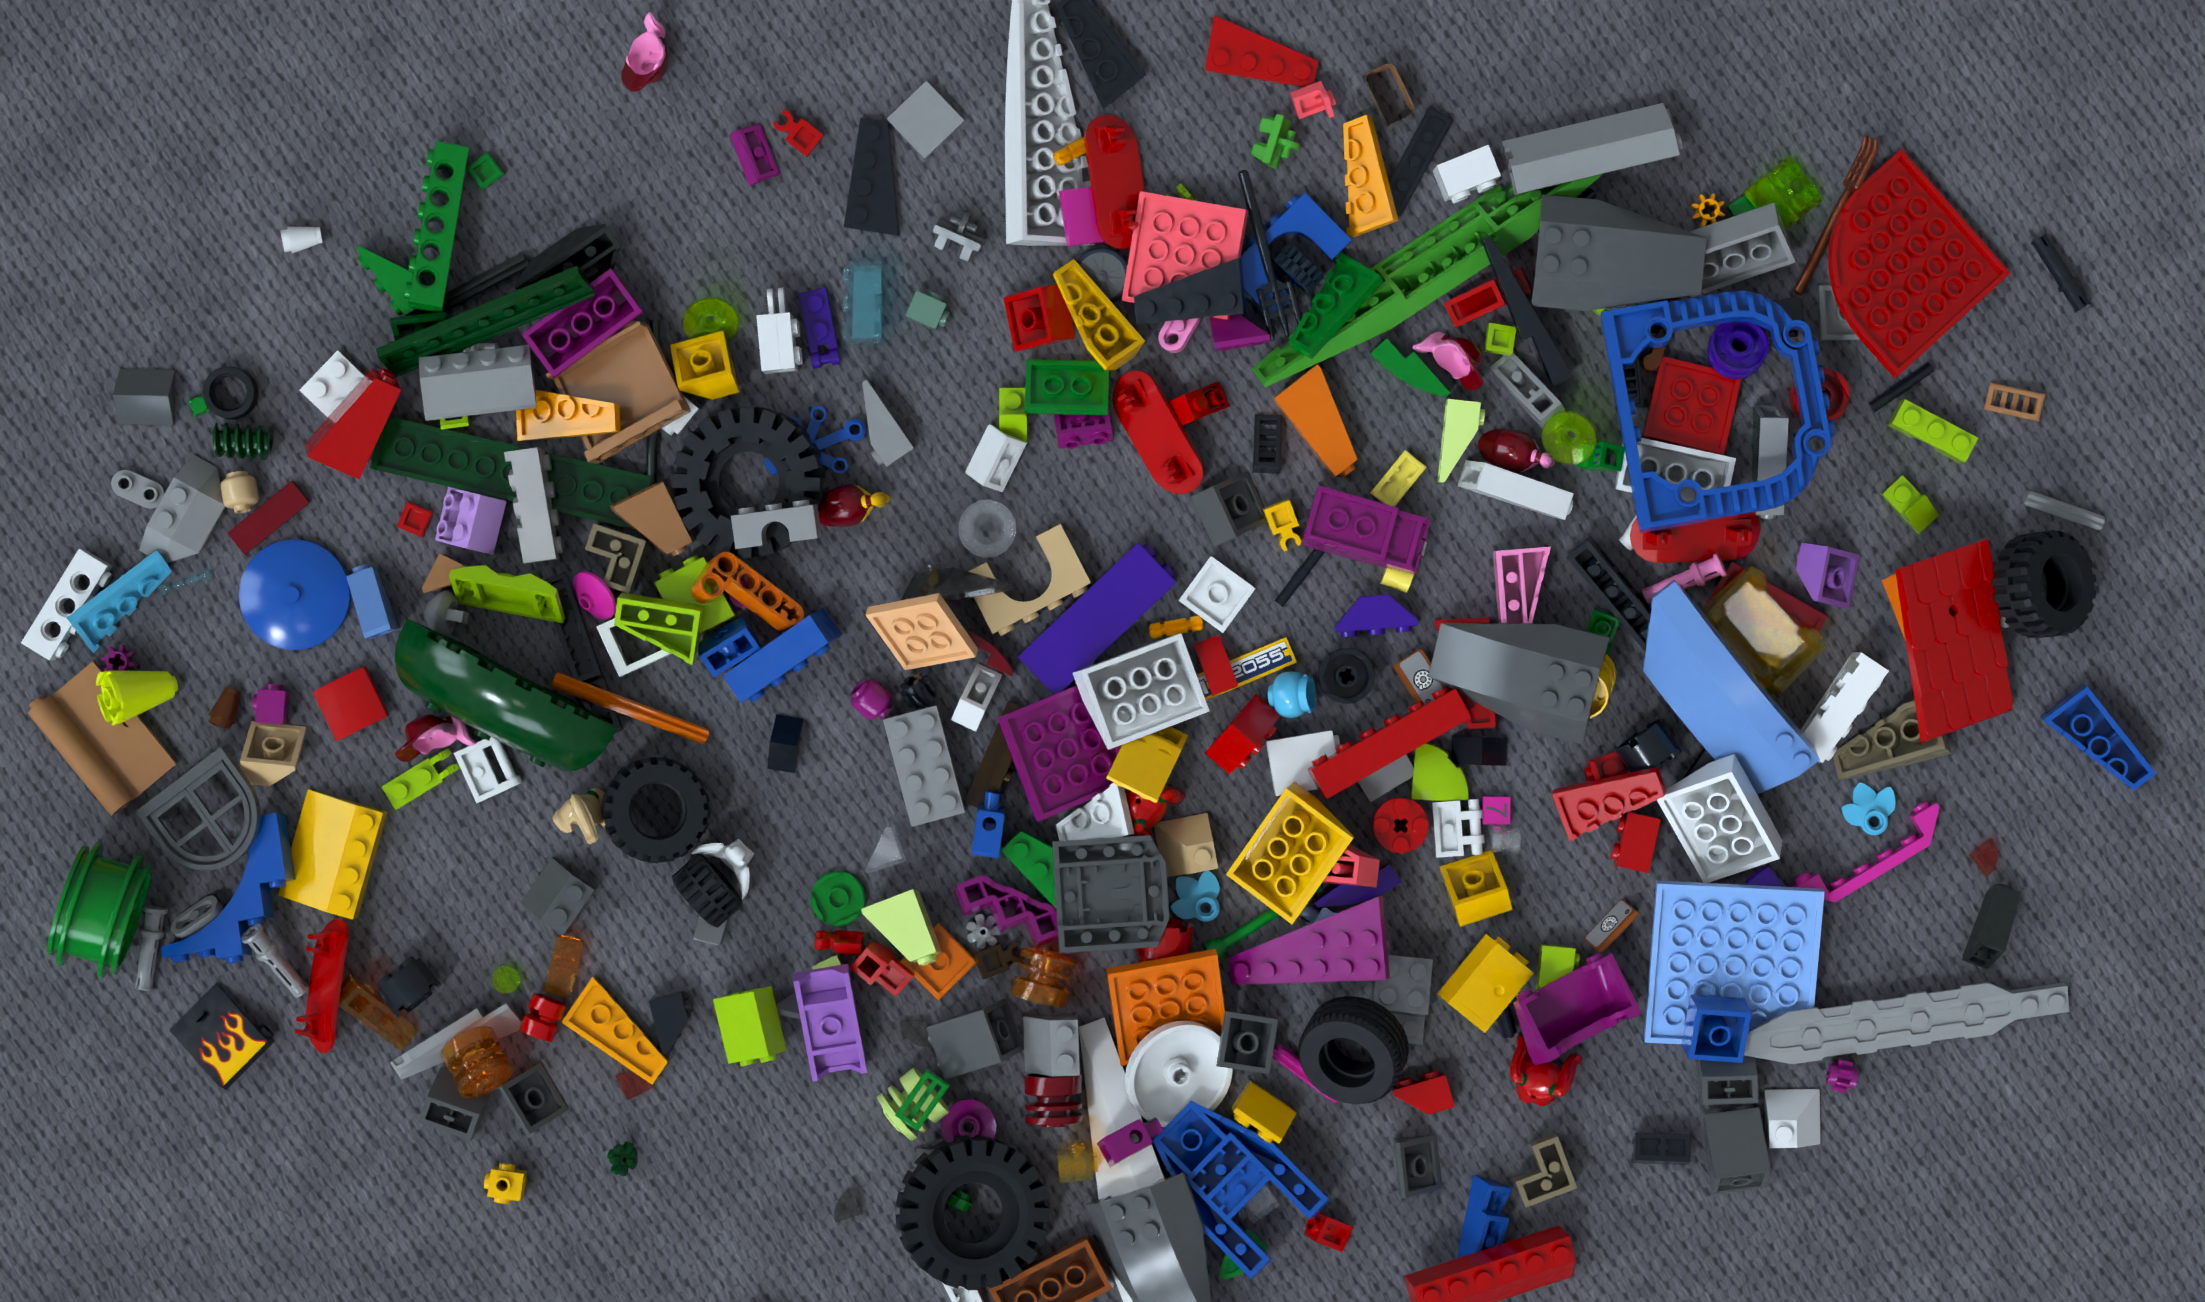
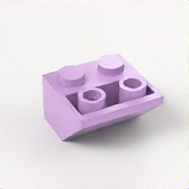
M448 487L443 501L440 522L437 525L435 540L493 555L507 501Z

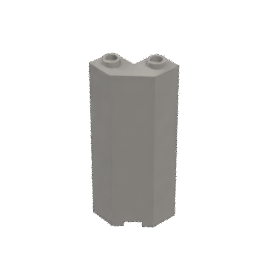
M1664 103L1501 141L1499 146L1505 170L1509 171L1514 195L1544 187L1670 157H1677L1680 155L1679 150L1682 149L1680 134H1675L1669 108H1665Z

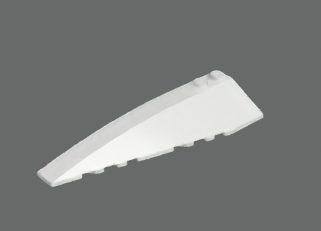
M1012 0L1005 107L1006 244L1067 246L1059 191L1091 187V182H1083L1082 168L1088 167L1086 155L1072 159L1061 166L1057 165L1053 158L1054 152L1063 149L1068 144L1082 137L1080 128L1077 129L1074 119L1076 110L1067 71L1062 67L1060 56L1063 54L1061 45L1057 44L1054 32L1056 23L1054 17L1050 14L1048 6L1050 0Z
M1104 1017L1079 1027L1098 1199L1108 1196L1113 1198L1153 1185L1158 1180L1165 1178L1153 1145L1111 1168L1097 1145L1102 1138L1138 1119H1141L1142 1123H1144L1142 1116L1128 1098L1125 1086V1070L1120 1064L1117 1049ZM1136 1134L1129 1135L1133 1143L1139 1141ZM1111 1269L1123 1302H1133Z

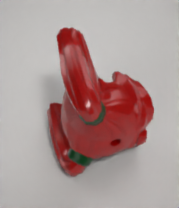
M1166 787L1162 790L1157 803H1154L1126 789L1125 793L1134 829L1133 835H1150L1152 838V833L1149 829L1160 822L1166 813L1168 803L1179 805L1185 799V793L1173 787Z
M1517 1036V1047L1510 1064V1077L1516 1083L1518 1097L1525 1103L1533 1102L1539 1106H1546L1553 1102L1556 1097L1564 1096L1571 1089L1574 1082L1577 1065L1582 1062L1581 1055L1571 1054L1564 1061L1561 1068L1551 1061L1534 1065L1528 1054L1524 1037Z

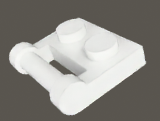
M492 737L489 741L483 739L473 746H468L454 753L476 803L523 783L520 775H516L502 742ZM492 747L507 781L499 783L484 751L485 748Z

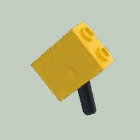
M1485 934L1437 994L1484 1033L1497 1020L1501 1036L1503 1038H1512L1517 1033L1509 1003L1534 973L1526 967L1529 961L1518 952H1515L1514 955L1510 954L1508 950L1511 946L1500 937L1493 940Z

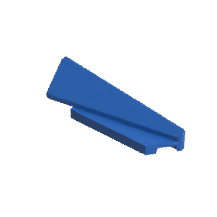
M1473 1175L1457 1258L1502 1244L1510 1218L1505 1214H1501L1510 1195L1511 1187Z

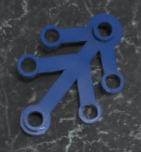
M817 406L810 412L811 421L806 432L809 434V440L812 444H816L819 452L846 439L859 441L866 434L865 424L859 419H851L845 424L844 429L815 440L821 423L827 418V411L823 407ZM816 410L824 412V417L821 420L814 418ZM790 417L792 420H796L798 425L802 427V423L798 418ZM854 424L860 427V432L857 435L850 433V427ZM820 452V464L832 468L837 474H844L848 470V462L844 458H834ZM765 457L767 470L774 475H778L773 463ZM843 461L845 463L844 470L837 471L835 463Z

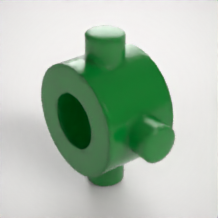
M203 394L201 397L188 400L193 416L198 417L199 414L211 412L205 405Z

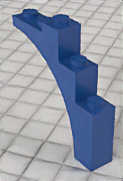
M272 813L261 816L259 831L249 850L248 862L241 883L230 902L213 921L199 932L182 941L162 946V958L173 959V963L189 961V956L199 954V958L216 956V959L226 960L227 964L243 962V957L252 955V949L249 944H244L241 941L242 935L249 929L248 926L259 923L262 925L265 924L264 919L274 918L270 888L285 887L287 881L295 880L286 815Z

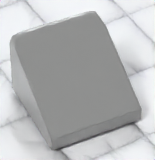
M699 916L693 939L720 946L727 920L720 927L716 928Z

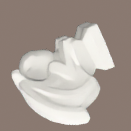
M740 839L726 846L723 843L704 844L692 851L691 854H699L706 858H720L727 867L735 872L737 888L741 895L740 899L743 900L746 897L750 876L747 864L754 856V852Z

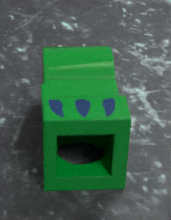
M1603 441L1592 445L1581 444L1577 468L1600 472H1621L1624 447ZM1615 452V462L1613 465H1610V457Z

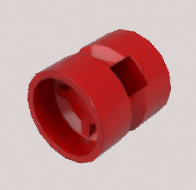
M533 993L528 1005L530 1014L524 1015L519 1030L535 1038L553 1042L558 1029L556 1021L562 1019L567 1005L546 995Z

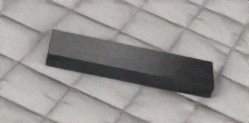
M1430 106L1389 180L1396 213L1399 217L1402 216L1453 121L1452 118Z

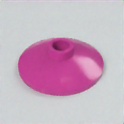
M581 571L576 574L573 579V589L581 607L598 619L608 620L612 618L616 613V601L606 583L588 571Z

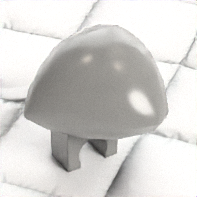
M447 589L438 593L426 604L423 611L427 627L446 636H449L454 631L455 622L467 624L469 613L457 610L458 601L452 590Z

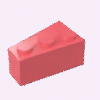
M1349 844L1323 883L1377 888L1380 860Z

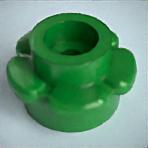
M956 1189L954 1194L950 1195L947 1201L948 1204L964 1212H967L970 1206L973 1207V1203L969 1202L971 1196Z

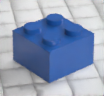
M1690 995L1681 1044L1688 1059L1743 1063L1752 1014L1744 998Z

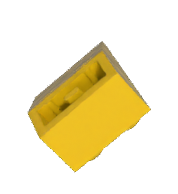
M1170 726L1121 745L1106 779L1114 782L1117 786L1124 787L1138 794L1143 799L1157 803L1188 735Z

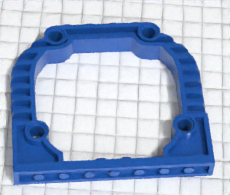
M1729 291L1672 302L1666 300L1601 312V323L1639 533L1777 508L1793 500L1806 488L1815 473L1818 460L1823 459L1827 455L1831 447V437L1835 436L1832 419L1827 420L1826 409L1830 408L1827 392L1822 393L1820 383L1824 382L1825 379L1822 365L1817 366L1815 356L1819 355L1817 338L1812 339L1811 330L1805 322L1792 320L1787 311L1766 296L1749 291ZM1727 322H1751L1768 329L1771 332L1775 350L1791 362L1802 427L1798 430L1793 441L1795 461L1781 474L1765 480L1702 490L1701 485L1692 479L1683 480L1678 485H1675L1661 478L1654 471L1642 473L1637 442H1641L1639 426H1633L1632 415H1636L1634 398H1628L1623 369L1632 367L1648 346L1653 348L1666 346L1674 332ZM1655 326H1660L1665 330L1666 335L1662 338H1655L1650 330ZM1792 330H1798L1802 333L1803 340L1793 342L1789 338L1788 333ZM1813 438L1820 439L1823 443V449L1820 451L1812 450L1809 446V440ZM1683 489H1691L1695 492L1696 498L1690 502L1684 501L1680 496V492Z

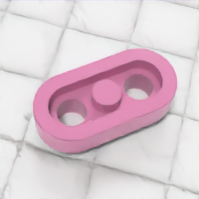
M1201 318L1166 321L1159 332L1158 340L1160 345L1170 353L1180 352L1187 345ZM1178 335V341L1171 344L1170 337Z

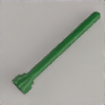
M1322 884L1320 885L1316 893L1322 889ZM1269 909L1221 940L1219 937L1215 940L1213 938L1204 943L1206 950L1216 949L1218 960L1224 957L1223 954L1227 952V948L1280 915Z

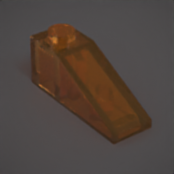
M350 973L341 984L339 1006L402 1051L418 1033L419 1029L404 1015L397 1019L377 992L354 974Z

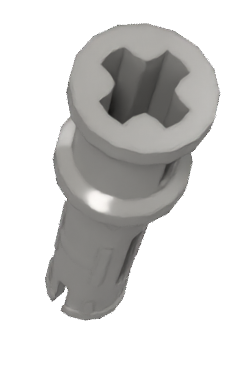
M144 905L143 928L139 930V934L142 937V946L134 988L152 991L160 940L165 935L162 929L164 916L168 914V909Z
M260 923L255 924L245 931L241 941L244 944H249L256 953L255 957L261 962L265 961L295 998L302 996L309 986L280 954L278 944L274 940L271 941L263 932V926Z

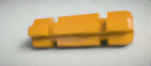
M1084 137L1054 152L1053 158L1056 164L1059 166L1065 165L1072 159L1086 153Z
M1199 615L1190 617L1187 620L1186 618L1164 621V624L1158 622L1149 625L1150 636L1153 639L1160 638L1165 634L1166 636L1188 633V630L1194 632L1203 629L1202 618Z

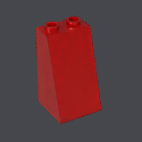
M381 367L379 371L371 368L305 444L307 457L360 479L400 394L401 387L395 378V374Z

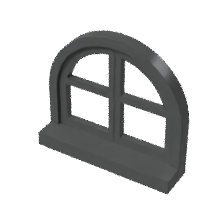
M230 745L218 748L135 811L164 852L174 861L185 867L203 871L226 867L243 857L257 837L261 820L259 800L252 784L232 758L236 752ZM222 770L239 795L212 815L195 790ZM186 797L204 822L177 842L159 817ZM242 801L245 814L244 825L239 838L233 844L217 822V819ZM208 827L224 849V852L213 856H203L186 850L182 845Z

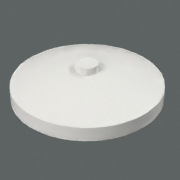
M1193 1021L1171 1022L1156 1028L1145 1036L1131 1054L1125 1073V1086L1128 1098L1139 1114L1148 1121L1156 1117L1161 1126L1166 1127L1190 1101L1214 1111L1222 1102L1229 1089L1233 1071L1231 1068L1216 1066L1221 1037L1208 1026Z

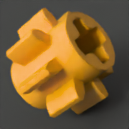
M1714 193L1706 200L1702 194L1699 195L1700 204H1692L1690 206L1696 210V214L1691 219L1695 220L1698 218L1701 220V227H1704L1707 222L1711 224L1716 223V217L1723 218L1725 216L1723 212H1720V207L1724 204V201L1719 203L1715 201ZM1704 204L1707 207L1712 206L1714 208V211L1711 213L1712 217L1709 214L1703 215Z

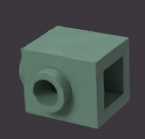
M916 291L905 316L912 321L937 331L939 326H945L950 312L946 311L947 304L943 302L944 297L929 291L928 295Z

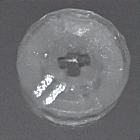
M981 500L970 505L962 514L958 525L959 537L964 547L972 554L983 558L996 557L1005 552L1013 543L1016 534V523L1011 511L1002 503L993 500ZM985 521H991V526H995V532H990L989 537L983 536V532L979 531V526H983Z

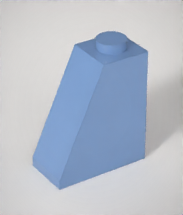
M368 564L353 568V574L346 577L364 638L374 639L398 630L399 626L377 567L369 568Z

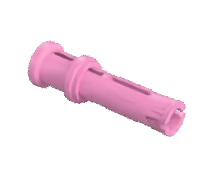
M1718 553L1713 554V558L1699 564L1696 562L1692 563L1689 566L1690 569L1643 588L1642 592L1648 605H1651L1652 596L1673 580L1684 590L1696 584L1697 586H1703L1706 581L1717 576H1726V570Z

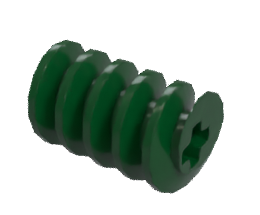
M216 422L212 435L214 453L216 457H222L226 453L228 458H233L237 454L239 459H244L246 454H248L249 459L255 460L257 455H259L260 460L266 461L272 451L273 426H269L265 434L261 425H258L256 432L253 433L251 425L248 424L245 432H241L240 424H236L234 431H230L229 423H225L223 430H219L218 423Z

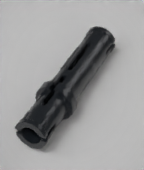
M2047 234L2031 242V245H2033L2059 285L2058 291L2064 293L2074 312L2076 313L2089 305L2091 302L2088 301L2077 284L2078 278L2072 276L2048 239Z

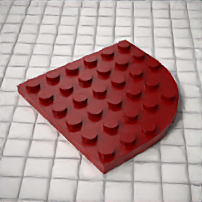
M1902 149L1862 183L1859 190H1855L1849 196L1836 217L1829 241L1828 270L1831 287L1838 307L1854 333L1893 378L1899 376L2010 274L2008 269Z

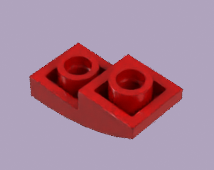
M1220 635L1193 644L1212 696L1238 687Z

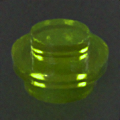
M501 966L493 973V986L501 993H511L519 986L520 975L512 966Z

